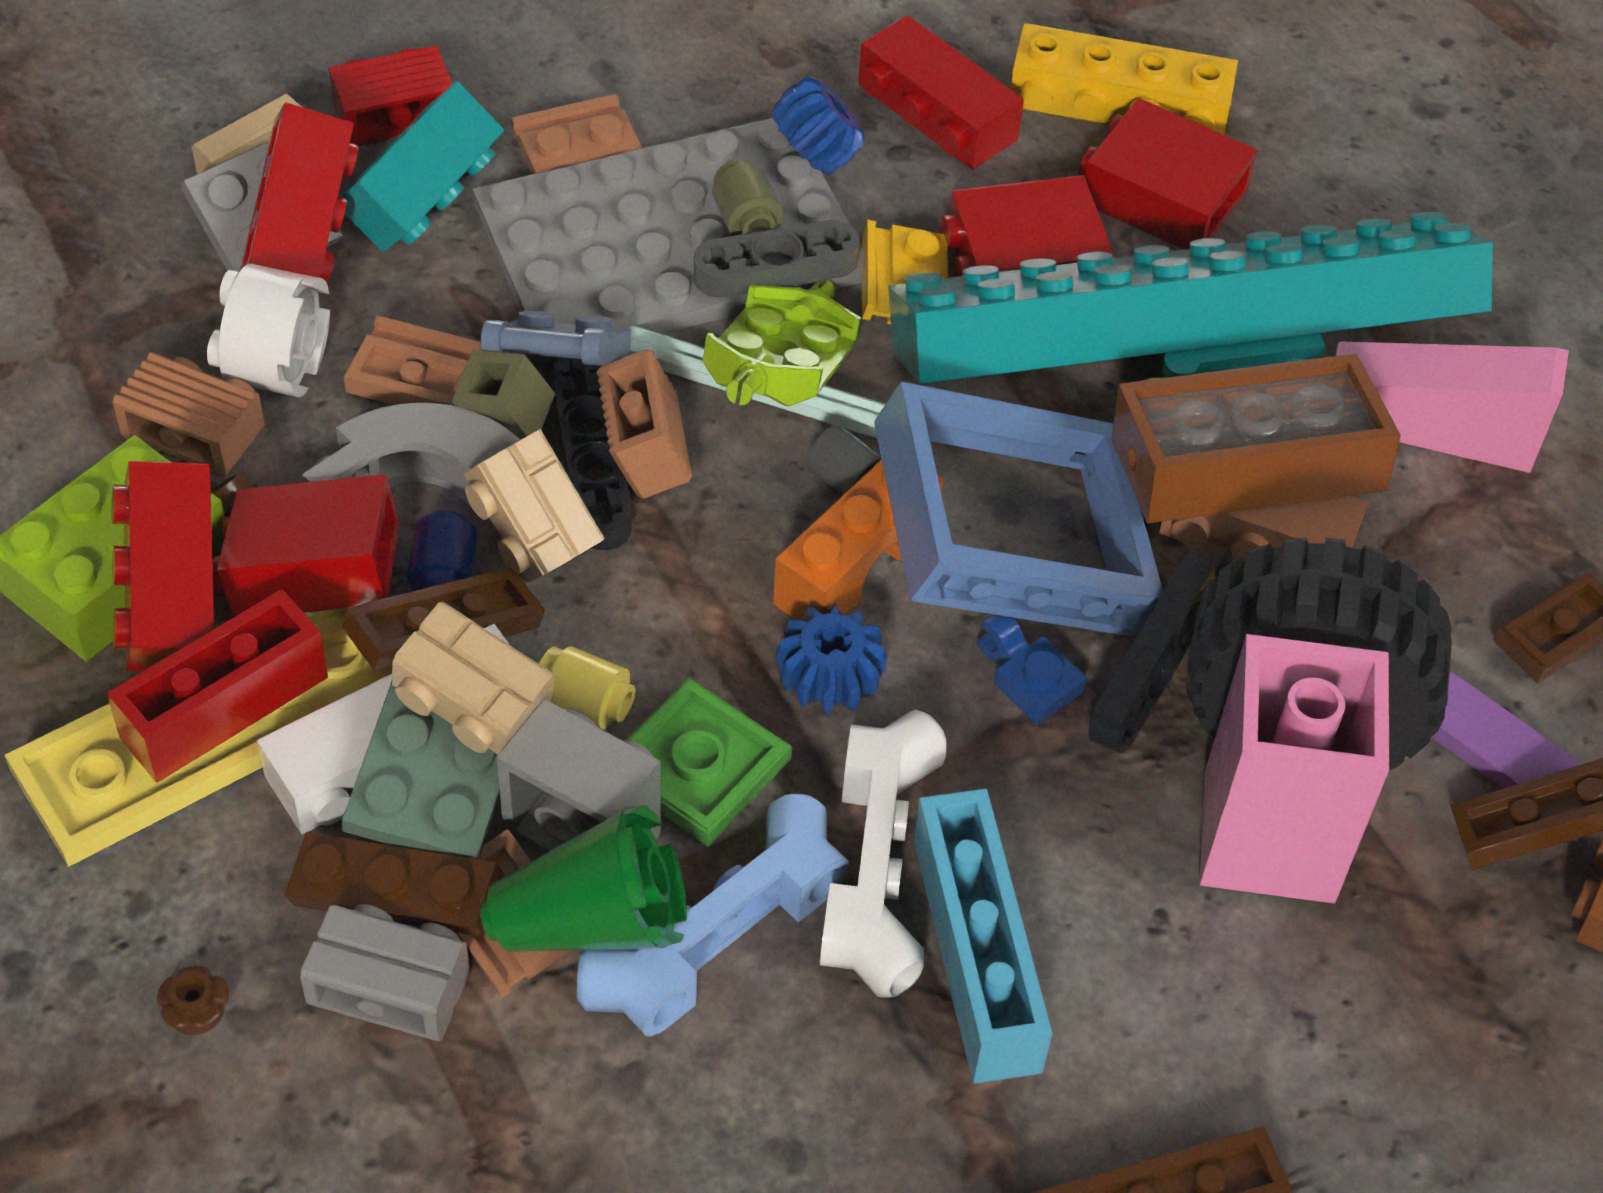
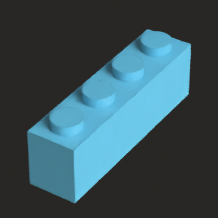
M987 789L922 797L919 799L914 845L972 1082L977 1084L1042 1074L1053 1033Z

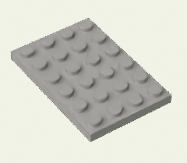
M773 118L473 189L475 209L520 312H550L554 314V322L575 324V319L579 316H602L611 318L612 327L627 329L629 326H637L660 334L736 316L746 307L748 293L728 297H713L701 292L694 283V253L699 245L711 239L731 236L712 194L714 176L717 170L725 163L735 159H746L764 170L783 209V221L779 228L826 220H838L849 224L822 172L813 169L808 160L801 159L799 153L789 145L786 137L778 131V124ZM860 243L858 264L855 270L844 277L829 279L833 283L835 290L862 283L863 248ZM803 250V257H806V250ZM770 252L762 256L765 262L772 265H783L792 260L788 255L781 252ZM750 259L746 260L747 267H750ZM721 265L717 266L718 270H723ZM814 282L787 287H796L808 290ZM539 355L543 365L554 362L558 358L555 356Z

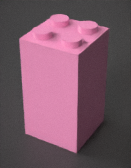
M1246 634L1204 775L1199 886L1336 903L1389 772V652Z

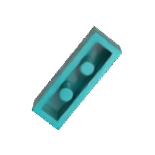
M457 80L434 99L342 193L340 198L346 199L345 215L382 252H385L400 239L409 246L432 224V221L426 216L429 210L435 205L442 211L464 190L465 187L458 181L466 171L471 177L475 176L494 158L496 153L490 146L505 130Z

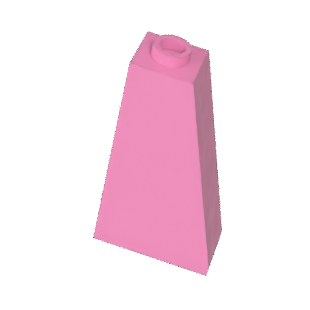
M1338 342L1334 356L1357 353L1401 434L1400 443L1530 473L1563 395L1569 350L1555 347Z

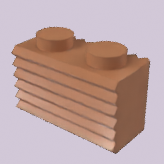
M646 349L601 366L596 373L599 377L598 383L601 386L599 391L602 394L600 399L603 402L602 408L605 412L603 416L606 420L605 426L608 429L606 434L609 440L607 442L611 447L609 452L636 496L644 499L688 483L692 478L677 392L673 390L672 382L668 381V375L664 374L663 367L659 365V359L655 358L654 351Z
M149 352L147 361H142L140 369H135L134 376L128 378L127 385L122 386L120 394H115L113 399L120 433L126 440L136 435L158 453L163 451L168 456L174 455L179 461L184 459L187 463L210 464V473L216 472L221 477H225L265 426L259 393L255 392L248 383L235 377L223 380L205 373L196 363L184 357H177L175 360H171Z

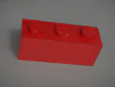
M909 15L904 16L861 43L858 85L864 88L870 96L877 98L900 115L907 124L917 128L937 143L947 154L953 155L971 170L1018 140L1024 99Z
M287 102L284 103L274 119L240 271L247 264H256L322 278L328 284L334 264V254L326 252L330 231L338 233L346 209V199L338 197L342 177L348 179L351 177L358 154V145L350 143L354 126L353 122Z
M129 461L124 485L113 484L111 499L112 524H124V546H113L112 583L113 586H125V608H114L113 647L126 648V671H144L214 629L210 464Z
M283 589L277 591L107 692L119 738L156 783L160 782L327 679L328 673L321 632Z

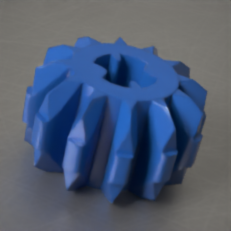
M806 76L797 84L793 83L782 93V97L772 110L773 120L778 124V131L786 137L789 145L799 153L801 159L809 161L813 169L831 174L840 166L844 167L863 146V141L865 140L864 132L858 125V119L849 111L848 105L838 98L836 92H832L824 82L818 81L816 78Z
M836 602L828 611V614H821L809 605L806 613L803 615V621L789 619L788 625L784 629V639H781L780 645L777 646L776 664L779 665V670L781 671L780 682L783 685V690L797 691V700H799L801 708L814 701L821 702L826 715L830 713L835 703H841L854 712L860 702V696L874 697L875 692L879 688V680L882 673L886 670L887 654L884 653L885 648L881 646L882 636L879 626H864L865 619L861 609L849 616L841 615Z

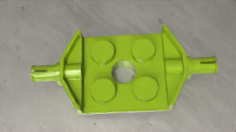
M826 280L824 284L823 281L814 282L808 290L796 287L751 284L748 290L746 307L719 338L715 337L713 333L709 332L707 334L702 362L716 384L727 387L726 394L732 403L735 404L740 398L739 405L743 406L751 401L754 394L767 396L784 406H793L812 399L819 394L856 345L861 322L860 316L832 299L835 295V287L830 280Z

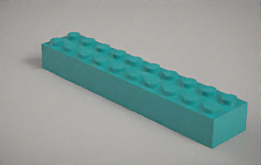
M1420 212L1412 214L1411 222L1392 224V221L1388 219L1371 218L1357 221L1356 229L1337 231L1336 227L1330 225H1312L1303 227L1299 236L1281 238V234L1276 232H1255L1246 235V242L1225 244V241L1222 239L1205 238L1191 241L1190 249L1169 251L1167 246L1147 245L1135 248L1134 256L1113 258V255L1107 252H1089L1078 255L1077 263L1056 265V261L1051 259H1031L1021 262L1019 270L999 272V269L995 266H973L964 269L963 276L945 279H941V275L937 273H916L906 276L904 284L888 285L893 355L917 382L924 384L1492 311L1493 242L1471 232V226L1457 224L1447 220L1444 213Z

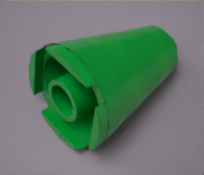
M647 805L626 808L492 883L488 888L487 899L483 900L480 906L481 922L488 938L493 942L498 941L502 948L508 952L665 948L668 945L682 942L684 934L675 932L674 924L687 920L684 882L672 843L658 846L655 836L650 829L663 825L657 814Z

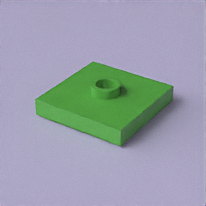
M690 677L626 739L641 744L650 751L655 759L660 761L661 815L707 847L791 760L792 754L791 745Z

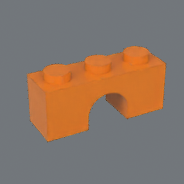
M882 460L776 558L773 605L795 620L803 621V615L806 613L809 605L821 614H828V611L835 602L841 615L845 616L861 601L865 578L871 566L883 551L899 562L902 561ZM937 474L942 494L944 478Z

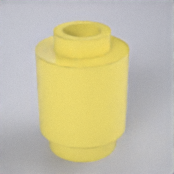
M553 646L544 654L539 664L555 674L551 703L564 710L573 709L583 713L593 721L596 727L602 730L607 729L614 721L621 722L625 719L635 698V686L630 684V672L627 668L573 646H569L564 650Z

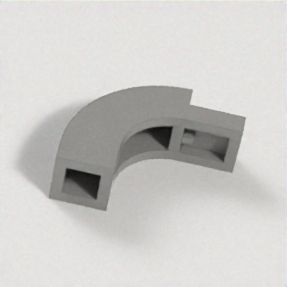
M438 403L392 405L363 413L336 427L339 450L332 455L319 459L311 469L302 474L304 483L386 474L390 487L411 482L434 484L452 491L471 507L465 493V487L470 484L464 473L520 441V439L489 417L465 408Z

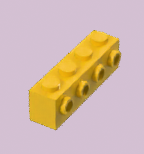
M1024 23L1013 66L1010 90L1024 99L1023 109L1109 125L1117 114L1124 116L1139 97L1224 135L1232 101L1238 60Z

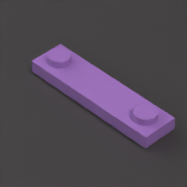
M1450 671L1445 718L1439 731L1431 738L1499 787L1504 789L1582 764Z

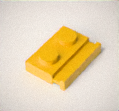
M867 220L861 235V246L863 248L862 319L870 321L872 315L886 317L887 324L891 325L888 285L904 284L906 276L916 273H937L941 275V279L948 278L947 242L944 234L892 224L890 230L876 228V221Z

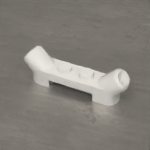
M918 710L909 711L884 728L851 724L842 803L867 806L858 886L829 884L820 965L854 970L878 997H896L917 981L924 967V948L884 905V898L898 900L903 859L891 858L889 854L891 840L905 841L909 801L896 800V795L942 766L946 757L947 740L943 729L931 715Z

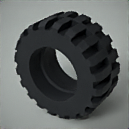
M1307 537L1288 539L1284 542V547L1274 549L1269 543L1255 548L1247 553L1246 561L1239 556L1221 569L1219 575L1207 584L1201 594L1200 605L1196 611L1186 678L1187 697L1193 704V712L1206 731L1212 730L1211 736L1215 740L1246 634L1389 652V771L1397 768L1404 762L1405 756L1411 759L1430 743V738L1439 731L1445 718V707L1448 702L1452 639L1449 615L1440 604V597L1425 580L1417 582L1418 574L1411 567L1399 559L1391 563L1385 560V555L1381 550L1365 544L1360 550L1345 546L1346 542L1343 539L1326 538L1325 543H1308Z

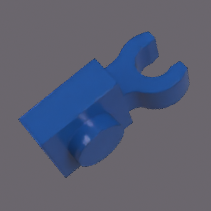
M992 614L982 621L981 626L988 633L978 639L977 645L988 658L1000 665L996 671L993 683L1037 726L1084 692L1088 678L1044 636L1029 646L1024 639L1021 628L1013 617Z

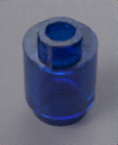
M439 510L420 518L416 522L407 573V581L412 587L411 592L472 577L478 531L460 513L450 510Z

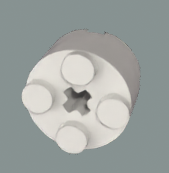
M247 264L240 272L228 270L220 286V303L225 306L220 330H214L210 337L207 348L208 364L220 367L224 380L235 377L245 381L252 388L294 397L305 395L309 388L299 384L304 373L317 374L328 337L330 310L319 307L318 292L329 294L326 281L318 277L256 264Z

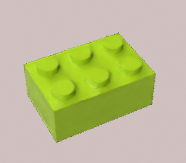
M136 435L125 441L0 535L1 593L85 662L89 661L113 642L114 608H125V586H113L112 583L113 546H124V524H112L111 499L113 484L124 485L129 461L170 462ZM211 493L213 561L215 556L221 555L223 547L222 522L225 515L221 500Z

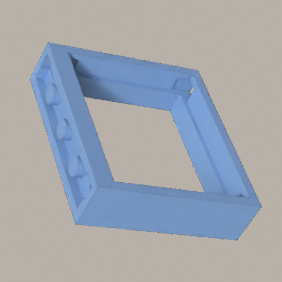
M900 382L874 420L910 601L1134 637L1143 627L1161 597L1163 588L1140 505L1111 440L1114 423ZM930 441L1080 469L1106 570L952 544ZM1075 452H1081V453H1086V454H1085V455L1076 454Z

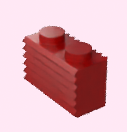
M437 45L421 49L406 48L397 54L367 60L352 59L343 65L328 68L334 106L340 119L354 123L350 143L356 145L361 143L366 146L370 140L377 143L381 138L388 141L391 136L397 138L434 99L452 85Z

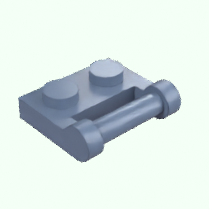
M523 311L518 313L517 320L509 323L507 321L487 319L481 333L482 351L582 359L585 365L605 366L630 353L631 329L612 327V319L602 316L576 317L575 324L554 322V314L550 312Z

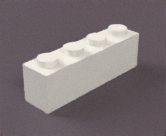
M495 624L484 628L509 644ZM392 674L257 740L264 776L302 835L320 825H331L343 819L391 684Z

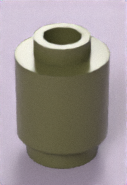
M735 159L725 163L717 170L714 176L712 194L731 236L780 227L783 221V209L761 167L746 159Z

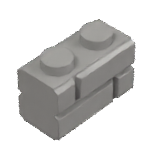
M360 904L355 906L354 910L330 905L318 931L317 940L313 942L301 968L300 979L306 1004L440 1042L452 1018L454 1006L458 1003L469 976L467 944L461 941L452 930L439 924L424 923L418 929L394 922L387 912L372 905Z

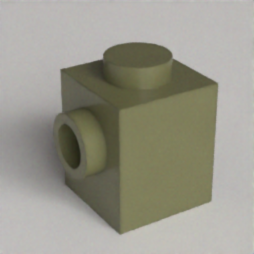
M472 350L451 402L454 406L472 410L489 417L521 440L542 429L556 393L524 354Z

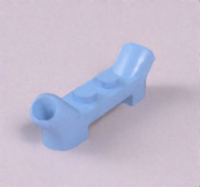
M786 794L770 803L766 820L765 851L745 867L736 865L730 868L720 877L713 891L694 907L687 905V920L674 924V931L684 934L682 942L668 945L665 948L581 950L577 975V1000L586 1011L625 1013L645 1036L656 1035L671 1026L696 1006L697 970L780 905L799 923L828 899L829 884H842L850 867L849 860L827 841V812L825 806L812 796L805 794Z

